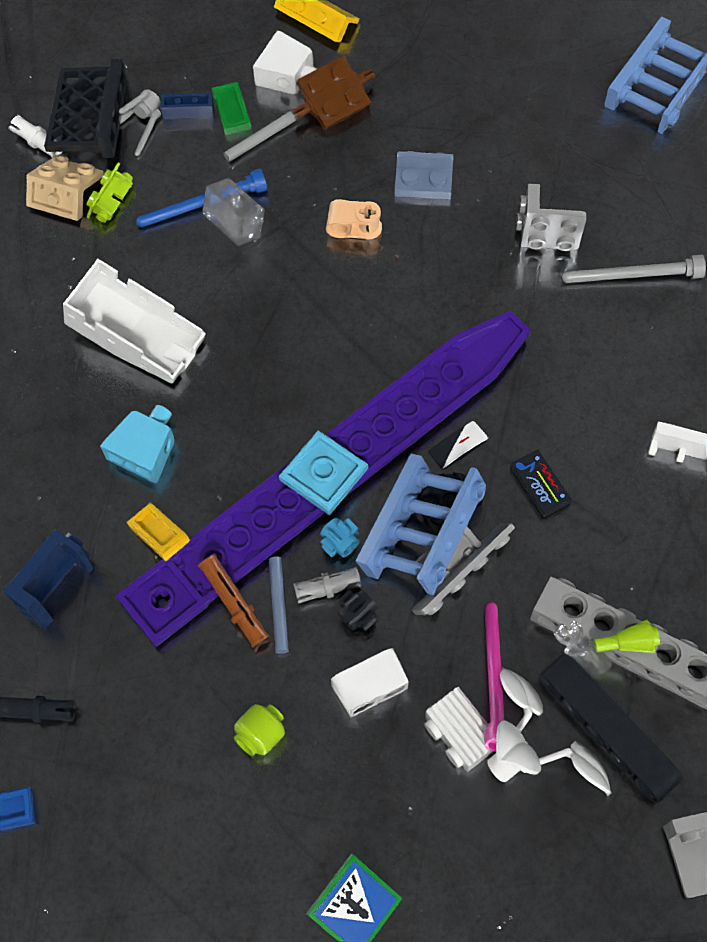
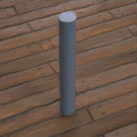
M281 557L269 558L275 653L284 654L289 652L282 561Z

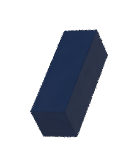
M212 93L161 94L160 108L163 119L214 117Z

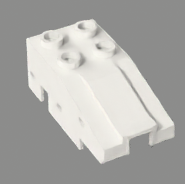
M97 259L63 303L64 324L115 356L173 384L177 376L186 370L195 357L196 350L204 340L206 333L195 324L175 313L173 305L129 278L127 284L117 279L118 271Z

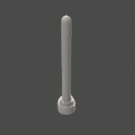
M703 254L690 255L689 259L676 263L567 271L563 273L562 280L565 283L674 274H684L685 277L690 276L691 279L705 277L706 264Z

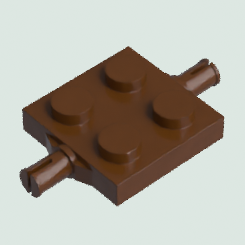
M343 55L299 78L296 84L303 95L304 103L291 109L292 114L295 115L294 118L298 120L304 115L311 113L325 131L364 110L372 102L364 91L363 84L374 79L375 73L372 72V68H368L356 74Z

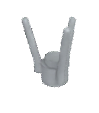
M149 89L144 90L138 97L119 110V113L122 114L120 124L133 113L143 119L150 117L138 143L135 156L140 155L156 120L162 114L158 110L161 106V100L156 93Z

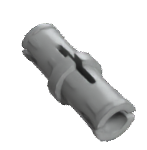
M357 567L332 574L325 572L321 573V577L293 583L298 604L324 596L331 598L334 597V594L341 591L362 587Z

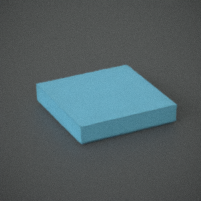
M318 430L279 475V480L330 516L367 471L368 464Z

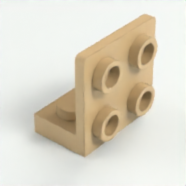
M54 156L27 174L26 206L78 221L83 216V191L103 177V170L96 169L88 163L78 164L71 162L64 156Z

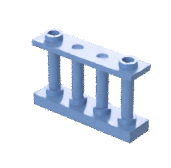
M662 16L609 86L604 105L614 111L620 102L628 101L661 117L657 131L660 134H663L668 125L673 126L676 123L681 107L707 72V52L704 53L670 37L671 34L668 33L671 20ZM666 47L699 64L692 71L658 55V50ZM654 65L686 80V82L679 89L645 73L646 66L651 67ZM634 83H641L673 98L668 107H665L632 91V85Z
M410 454L356 562L368 577L379 579L383 569L386 567L417 575L416 579L427 594L434 595L438 585L445 578L446 568L478 502L485 495L486 484L477 468L471 467L465 481L431 474L432 472L422 456ZM427 486L458 493L451 508L418 499L422 490ZM415 512L445 521L437 536L405 527L410 515ZM401 539L431 547L424 564L391 555L397 541Z

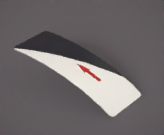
M472 421L431 448L428 453L440 468L444 469L464 453L487 440L488 437Z

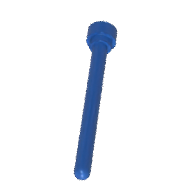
M259 168L249 172L250 175L245 176V180L137 217L136 224L139 227H145L249 190L251 193L254 191L256 193L266 191L268 188L262 170Z

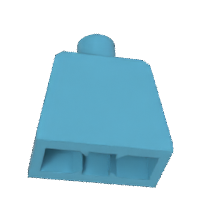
M160 405L155 406L149 417L138 411L130 412L101 444L100 447L106 459L157 483L175 440L171 428L166 425L172 416L171 412Z

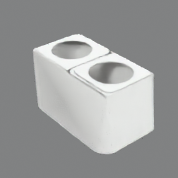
M393 648L387 649L331 678L332 688L350 718L407 690L409 683Z

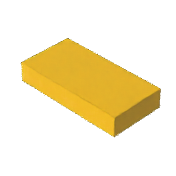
M151 502L126 522L129 528L165 562L190 541L187 534Z

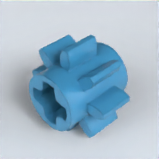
M334 518L324 526L320 533L324 538L321 540L323 544L321 547L330 557L338 553L344 558L351 554L359 545L360 540L356 537L359 535L357 532L359 528L349 518L344 522Z

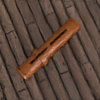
M213 554L199 563L197 566L202 570L232 615L230 620L233 624H238L250 642L251 647H255L270 636L269 633L266 632L253 612L256 609L252 604L248 605L218 560L217 555Z

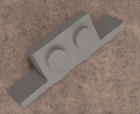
M511 522L499 524L481 542L466 527L446 568L443 582L438 585L434 595L426 594L411 609L414 614L432 615L438 611L443 605L442 599L449 592L454 593L459 590L466 582L464 578L472 570L477 571L488 561L486 556L493 549L501 548L510 540L508 534L515 529L514 525ZM429 547L416 560V562L424 564L431 550V547Z

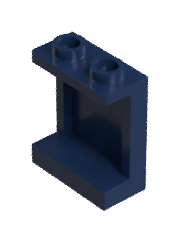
M54 529L3 590V593L20 613L44 630L53 621L52 617L42 606L51 593L75 565L80 566L88 573H91L94 569L89 561L91 555L82 548L83 542L70 532L63 535L56 529Z

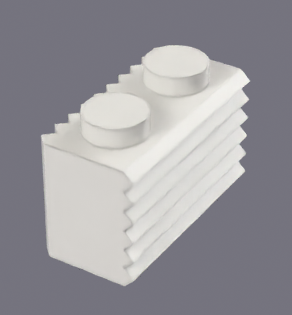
M459 687L426 710L425 718L427 722L424 723L426 729L436 741L441 738L447 745L448 750H446V754L457 768L463 766L465 771L468 772L494 752L485 747L484 731L487 729L488 723Z

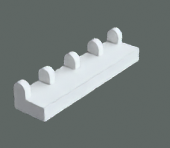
M658 421L652 435L648 454L655 456L657 449L661 448L677 452L676 462L683 463L685 455L707 460V434Z

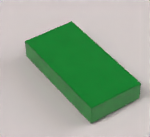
M238 82L213 87L212 93L225 135L252 129Z

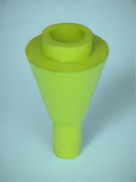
M646 619L615 633L614 636L593 639L596 653L618 649V651L654 654L655 646L660 645V637L656 625L651 626L650 622Z

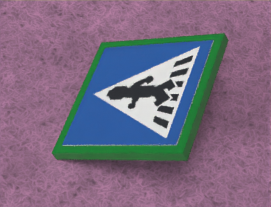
M350 854L306 914L338 942H371L400 903L402 897L356 856Z

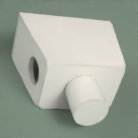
M278 30L253 65L255 85L290 94H296L300 90L296 84L299 78L317 69L313 67L312 50Z

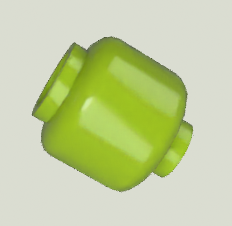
M254 704L234 724L236 735L233 738L239 747L250 756L255 754L266 755L285 735L284 726L281 723L284 717L270 704L267 707Z

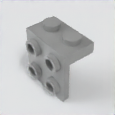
M528 184L526 196H520L519 213H517L516 230L521 231V247H530L532 249L550 248L561 251L579 248L586 223V212L540 209V184Z

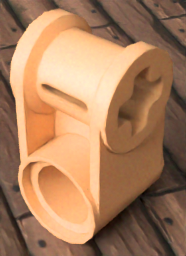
M334 200L329 206L326 231L335 238L374 239L382 231V223L379 220L381 216L380 207L370 201ZM368 209L371 210V216L368 214ZM367 225H369V232L366 230Z

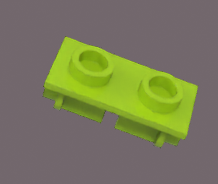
M117 163L113 171L107 169L100 181V184L103 185L100 192L94 190L86 204L90 207L87 218H90L92 213L97 214L96 218L101 222L105 223L107 220H111L121 203L112 198V196L114 195L123 200L132 187L133 177L126 172L123 174L118 172L120 163Z

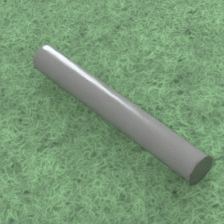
M292 111L286 113L223 153L224 157L228 162H231L295 122V115L292 114Z

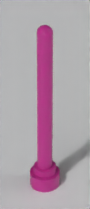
M488 602L484 607L491 722L484 731V742L488 750L496 751L497 727L500 722L504 721L503 688L500 679L501 656L498 608L494 602Z

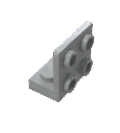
M707 812L674 819L663 826L686 898L707 894Z

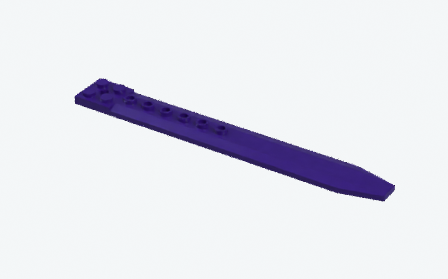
M508 311L456 334L325 434L368 464L367 471L348 494L494 381L530 335L531 330L513 312ZM289 463L193 535L190 541L166 562L162 559L115 595L155 647L159 646L208 607V604L218 597V594L202 570L197 566L199 563L216 554L218 560L235 584L325 513L279 480V475ZM158 595L162 597L169 595L171 597L166 607H154L157 604L155 598Z

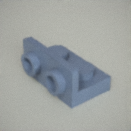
M397 152L395 196L451 199L454 156L444 153Z

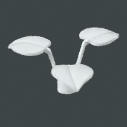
M501 667L500 679L503 688L509 697L524 709V716L517 727L505 720L498 724L496 754L488 759V766L495 777L502 782H507L520 770L524 773L536 775L541 771L542 764L562 757H569L572 759L575 768L585 779L609 796L611 790L604 767L596 755L583 744L575 741L571 744V749L566 748L538 758L536 752L525 741L521 731L531 718L532 712L536 715L543 713L541 699L527 680L517 673Z

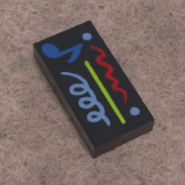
M538 449L511 463L510 468L543 518L571 503V497Z

